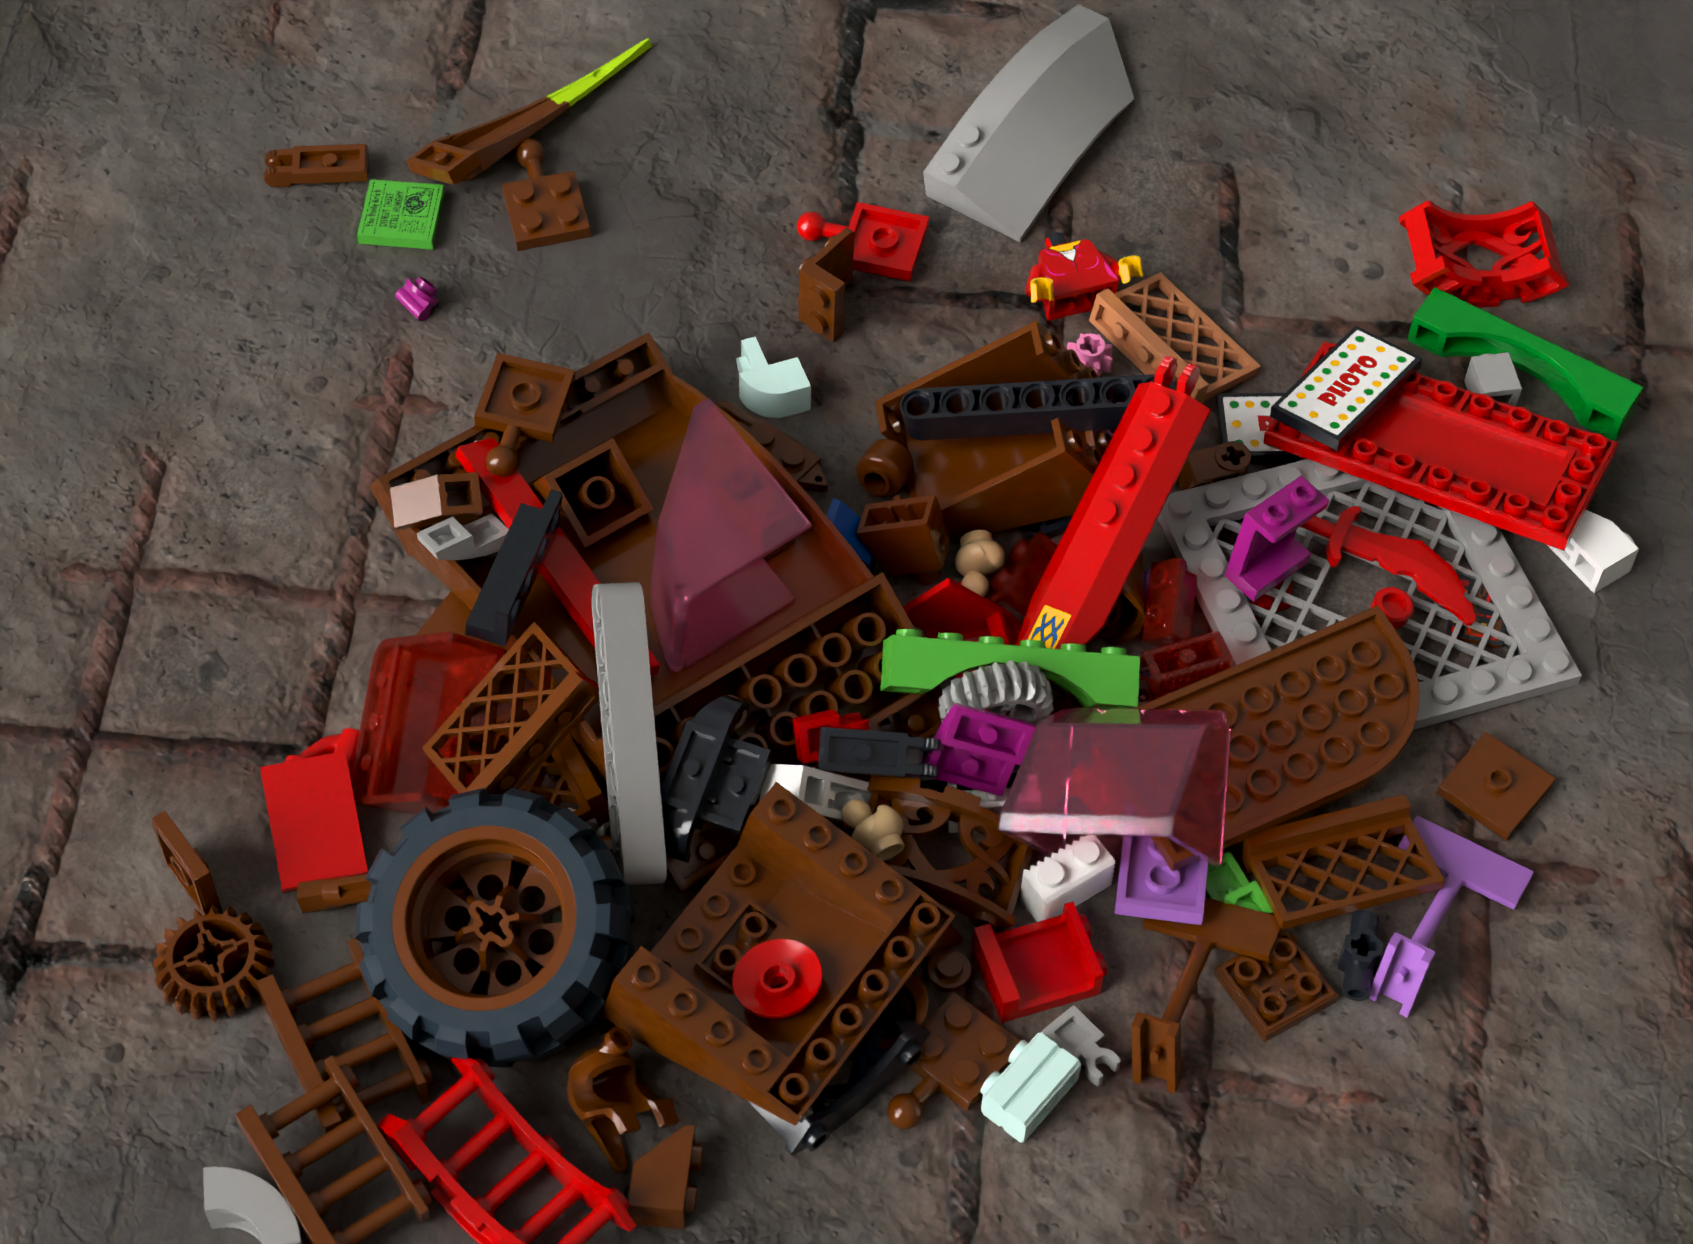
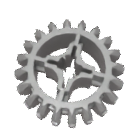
M1008 661L1005 664L994 662L992 666H979V669L973 672L966 671L964 672V677L951 680V685L942 690L943 695L939 698L941 722H943L955 702L981 710L989 709L996 714L1033 723L1036 726V730L1040 728V723H1044L1049 719V714L1054 710L1049 680L1046 679L1045 673L1040 672L1038 666H1029L1028 662H1021L1016 665L1014 661Z

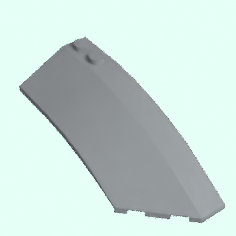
M1078 4L1042 29L1023 46L981 92L923 171L926 196L1021 243L1078 161L1107 127L1131 103H1134L1132 89L1109 18Z

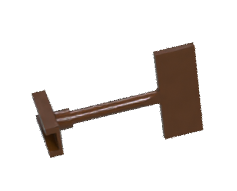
M1205 897L1202 925L1149 918L1144 919V929L1193 941L1195 945L1163 1017L1158 1018L1137 1012L1131 1025L1133 1082L1142 1084L1147 1074L1167 1080V1092L1176 1094L1181 1082L1180 1021L1211 950L1219 948L1269 962L1282 931L1275 915Z

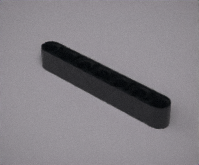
M1155 374L919 388L907 392L902 397L900 409L907 433L916 440L1053 433L1051 421L1059 418L1070 429L1075 428L1077 431L1117 429L1138 385L1147 382L1154 383ZM1172 379L1168 388L1176 390V384Z

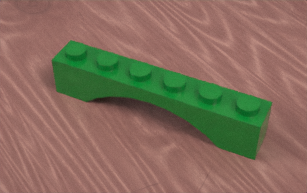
M1434 287L1413 316L1407 341L1439 357H1475L1487 353L1499 354L1509 352L1514 367L1537 378L1553 390L1570 408L1579 425L1599 433L1610 440L1615 441L1635 411L1643 389L1642 386L1608 371L1592 361L1583 359L1556 344L1535 336L1523 328L1510 324L1487 311L1462 301L1452 294Z

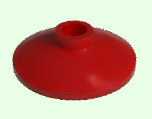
M774 939L754 946L741 957L734 969L732 985L738 1002L745 1010L762 1018L778 1019L794 1015L813 1002L821 989L823 972L817 955L808 946L790 939ZM785 984L784 987L775 989L777 985Z

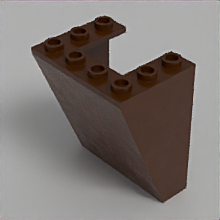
M1034 321L875 401L880 433L887 439L903 444L913 457L914 470L907 481L910 498L936 495L950 542L960 540L964 534L974 530H985L993 533L1073 515L1112 439L1107 430L1077 431L1075 428L1070 429L1059 418L1051 421L1053 433L916 440L907 433L900 409V402L907 392L914 389L1099 378L1091 366L1086 367L1080 361L1073 349L1068 350L1061 344L1055 332H1048L1038 321ZM901 495L893 497V500L904 499Z

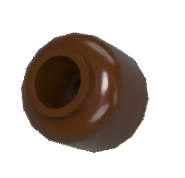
M880 439L871 444L860 458L856 467L857 478L863 488L870 494L884 498L892 497L902 490L914 470V460L910 451L903 444L891 439Z

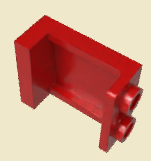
M1073 901L1064 904L1063 913L1059 916L994 934L991 924L974 928L972 951L1001 1024L1100 995L1103 977L1107 976L1106 963L1100 951L1094 952L1089 940L1092 935L1088 919L1085 914H1078Z

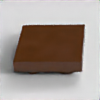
M1288 929L1281 931L1269 962L1239 954L1217 966L1214 972L1215 977L1263 1042L1272 1039L1336 1003L1338 994Z

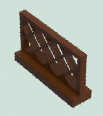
M533 622L422 749L458 793L482 788L489 794H504L510 788L519 790L599 700L598 684L581 671L540 624ZM539 639L543 644L541 662L527 663L528 650ZM565 668L569 674L556 689H550L552 669ZM540 671L539 691L524 692L526 672ZM515 673L513 693L499 695L500 681L507 674ZM538 700L537 710L527 721H522L523 701ZM512 702L510 723L496 724L498 704ZM486 705L485 725L471 727L472 713L478 706ZM509 732L508 743L499 753L493 754L495 733ZM484 734L482 755L468 756L470 735ZM451 737H458L456 757L445 758L439 750ZM481 763L480 774L468 786L465 783L467 765Z
M535 686V687H533V688L527 690V692L539 691V690H538V689L536 688V686ZM530 700L523 704L522 721L531 717L537 710L538 700ZM511 710L497 717L496 724L510 723ZM509 732L495 733L493 754L499 753L505 743H508ZM569 733L535 771L530 784L522 785L519 790L543 795L546 799L550 800V803L558 807L561 801L576 803L580 808L573 813L584 822L595 818L598 825L601 826L610 821L608 804ZM484 734L470 735L468 756L482 755L479 752H472L471 747L482 742ZM469 764L477 777L480 774V765ZM546 773L562 776L556 789L540 787Z
M1405 794L1274 826L1244 840L1242 863L1248 874L1254 873L1281 930L1443 889L1445 879L1410 818L1411 805ZM1405 834L1410 844L1407 850H1403L1384 841L1387 838ZM1360 845L1371 849V852L1365 861L1345 853V850ZM1378 853L1400 861L1395 872L1373 864ZM1316 856L1331 859L1326 871L1304 862L1306 859ZM1338 863L1360 871L1355 882L1333 874ZM1410 864L1425 870L1428 877L1415 880L1402 875V872L1406 865ZM1283 866L1290 869L1291 872L1286 881L1268 875L1266 869ZM1298 873L1320 881L1314 892L1293 884ZM1367 874L1389 882L1386 888L1380 890H1373L1361 885ZM1327 884L1349 892L1345 899L1337 901L1324 897L1321 894ZM1288 894L1308 902L1305 909L1287 913L1282 902Z

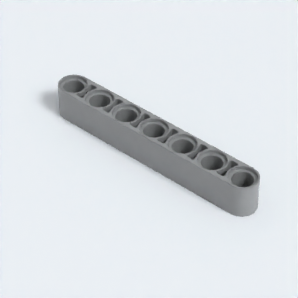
M639 582L595 584L592 589L591 600L612 854L618 860L619 870L628 886L663 884L666 880L667 862L643 590Z

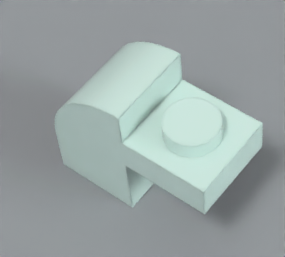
M756 336L741 340V357L736 358L739 371V398L742 403L752 412L771 418L787 417L811 410V385L798 357L768 365Z

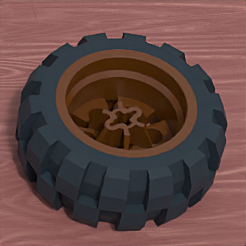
M482 788L451 795L449 806L434 813L425 807L400 826V830L405 835L390 853L381 849L365 879L372 883L367 902L359 903L356 913L355 939L362 943L365 957L359 967L371 996L378 999L388 1012L387 1018L408 1037L450 1060L452 1058H471L474 1060L480 1058L489 1067H512L515 1061L534 1058L537 1061L543 1060L568 1048L569 1038L585 1026L592 1030L602 1018L613 980L632 958L635 948L630 943V924L636 920L630 887L622 877L618 867V860L603 840L587 823L567 807L562 809L548 802L543 795L510 788L504 794H489ZM516 862L529 866L518 889L513 887ZM462 878L474 895H469L466 898L467 903L450 890ZM495 881H502L503 890L497 894L496 899L486 900L485 891L489 884ZM534 893H544L545 902L541 909L535 912H528L526 903L529 897ZM562 910V922L544 924L555 912ZM469 912L471 916L469 925L463 927L459 932L454 931V918L459 913ZM488 917L499 922L502 932L507 936L505 940L498 934L496 935L491 932V928L488 925L489 922L487 921ZM518 928H521L520 937L516 934ZM544 935H553L554 946L552 950L547 954L537 955L535 946L538 939ZM455 940V943L458 944L457 947L437 956L433 954L432 942ZM497 948H503L505 950L502 952H496ZM471 954H478L480 962L476 971L471 974H463L461 969L463 960ZM533 959L544 966L535 977L528 966ZM512 966H520V980L512 986H504L503 975L505 971ZM490 975L488 995L475 994L479 984Z

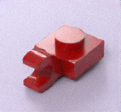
M833 709L793 718L797 759L803 764L818 760L821 727L870 730L869 720H861V713L859 712L849 713L839 718V714Z

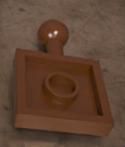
M535 139L524 140L517 146L516 158L523 167L527 168L530 179L501 184L517 251L591 237L590 225L575 172L569 171L544 176L541 166L545 158L543 145Z
M497 353L474 415L476 426L504 432L499 446L491 449L486 456V467L491 473L505 477L512 475L517 470L518 457L514 451L520 436L551 443L554 442L575 382V370Z
M954 992L923 1024L931 1034L922 1045L925 1048L924 1054L913 1066L909 1067L923 1079L910 1093L898 1094L890 1100L887 1107L889 1121L893 1126L902 1130L914 1128L922 1119V1106L937 1090L968 1112L983 1096L980 1091L987 1078L994 1071L1002 1074L1011 1064L1008 1062V1058L1020 1040Z

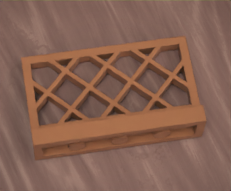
M1161 272L1115 294L1106 289L1096 295L1089 322L1145 375L1155 374L1163 358L1171 356L1177 358L1178 366L1173 376L1176 388L1178 379L1188 363L1200 366V374L1216 377V382L1209 385L1199 375L1190 397L1202 404L1217 394L1259 374L1261 366ZM1159 288L1168 297V300L1148 296V292ZM1124 303L1141 306L1140 313L1131 311ZM1150 307L1167 311V317L1146 314V309ZM1173 312L1187 315L1193 320V323L1174 320ZM1148 326L1166 329L1165 336L1157 335ZM1172 331L1192 334V341L1171 338ZM1198 336L1212 338L1218 344V347L1198 343ZM1174 350L1191 353L1190 360L1182 359ZM1197 354L1217 358V366L1196 362ZM1223 359L1237 362L1243 368L1236 370L1223 367Z

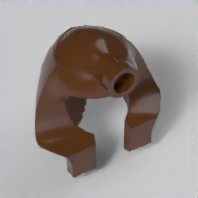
M613 1027L606 1033L605 1041L600 1046L587 1050L573 1063L568 1073L567 1096L571 1108L586 1126L590 1135L598 1144L599 1149L603 1151L607 1162L611 1164V1169L616 1173H621L627 1169V1160L625 1159L626 1153L623 1151L624 1146L621 1144L622 1139L620 1135L640 1131L641 1125L635 1113L652 1110L661 1128L676 1126L680 1120L674 1108L673 1098L658 1096L636 1077V1061L627 1053L632 1047V1039L624 1029Z

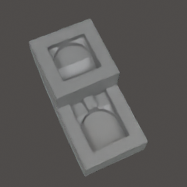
M491 513L465 526H462L454 517L448 518L418 532L417 538L436 559L465 560L498 552L509 529Z

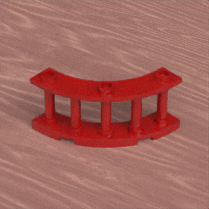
M452 1058V1062L463 1077L414 1120L411 1118L403 1120L388 1113L376 1124L382 1136L411 1172L417 1167L427 1180L436 1186L429 1194L478 1244H530L578 1199L593 1209V1211L557 1244H585L608 1221L629 1232L637 1226L627 1212L630 1204L624 1195L614 1187L608 1189L589 1178L563 1157L561 1148L550 1136L544 1135L541 1137L493 1083L495 1079L493 1071L480 1058L476 1060L471 1058ZM475 1091L495 1117L447 1160L441 1158L438 1161L424 1143L427 1139L426 1133ZM508 1131L530 1155L482 1198L476 1196L473 1199L457 1182L460 1179L458 1174ZM544 1168L564 1188L518 1230L512 1228L508 1231L494 1219V1211L540 1169Z

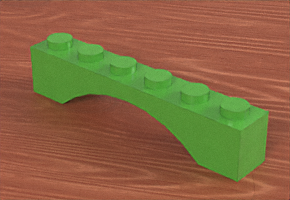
M898 629L896 630V635H891L883 641L881 691L924 694L944 680L966 671L977 670L979 666H992L994 662L1005 664L1008 661H1014L1015 665L1021 662H1028L1029 666H1038L1040 672L1045 673L1047 680L1071 694L1083 707L1126 712L1138 707L1140 656L1126 655L1127 649L1118 647L1101 648V653L1086 652V646L1082 644H1061V649L1045 648V642L1039 640L1020 641V646L1005 645L1004 638L983 636L979 637V642L963 641V635L958 633H938V639L922 637V631Z

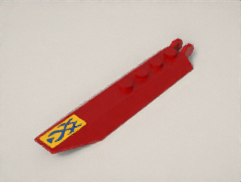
M1165 356L1155 372L1154 383L1147 382L1138 385L1031 598L1016 646H1020V641L1022 640L1044 641L1045 648L1061 649V644H1082L1086 646L1104 628L1211 412L1210 408L1190 397L1199 378L1200 366L1188 363L1178 379L1177 389L1173 390L1168 387L1177 370V358Z

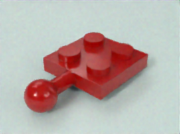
M857 202L849 226L826 222L821 214L813 211L802 214L798 219V234L806 241H817L822 237L830 238L833 235H838L845 228L854 232L853 270L910 282L929 228L928 216Z

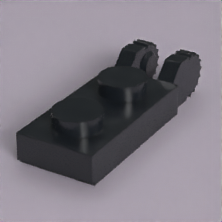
M821 727L817 769L831 773L900 778L905 777V775L938 777L939 767L927 763L906 764L907 748L927 752L940 750V740L908 737V733Z

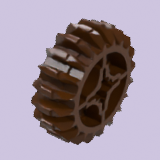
M213 904L207 915H202L200 911L194 909L193 919L190 921L178 917V930L165 929L164 937L166 942L156 943L158 957L153 959V969L156 974L155 982L157 988L163 991L162 995L166 1003L169 1005L174 1004L177 1012L181 1015L190 1011L192 1017L197 1021L205 1013H209L210 1019L215 1023L220 1012L226 1011L234 1019L237 1006L241 1005L250 1010L252 1005L250 997H260L256 981L272 975L271 968L275 965L274 954L271 950L273 949L270 937L265 935L264 927L259 922L253 923L251 916L247 912L237 917L236 910L231 906L223 914H219L218 908ZM209 954H213L217 962L218 973L214 970Z

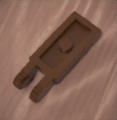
M368 145L293 146L291 149L270 150L265 154V164L269 169L264 171V181L268 186L276 188L277 186L288 187L292 183L368 181Z

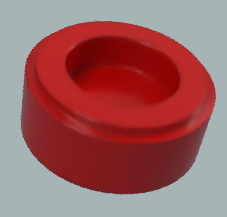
M1395 587L1380 589L1375 594L1370 608L1378 605L1394 629L1406 625L1414 610L1411 597L1405 591Z

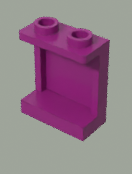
M1300 476L1245 513L1224 576L1254 602L1308 564L1311 552L1295 540L1294 536L1298 527L1327 508L1329 499Z

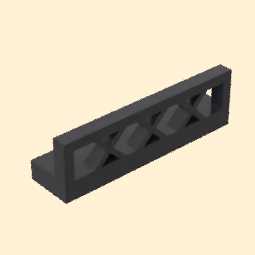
M551 489L542 509L523 503L520 504L466 622L465 635L506 647L560 526L563 492Z

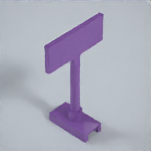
M1416 815L1413 823L1441 874L1446 878L1444 888L1439 889L1411 939L1397 932L1393 934L1371 986L1369 999L1376 1001L1381 993L1403 1004L1399 1014L1408 1017L1416 1002L1436 953L1427 947L1461 886H1465L1514 910L1534 871ZM1406 836L1403 837L1398 848L1407 850L1410 843Z

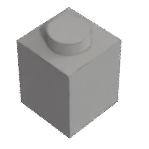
M1509 352L1499 354L1487 353L1471 357L1464 380L1467 390L1476 394L1488 395L1494 400L1516 407L1522 387Z

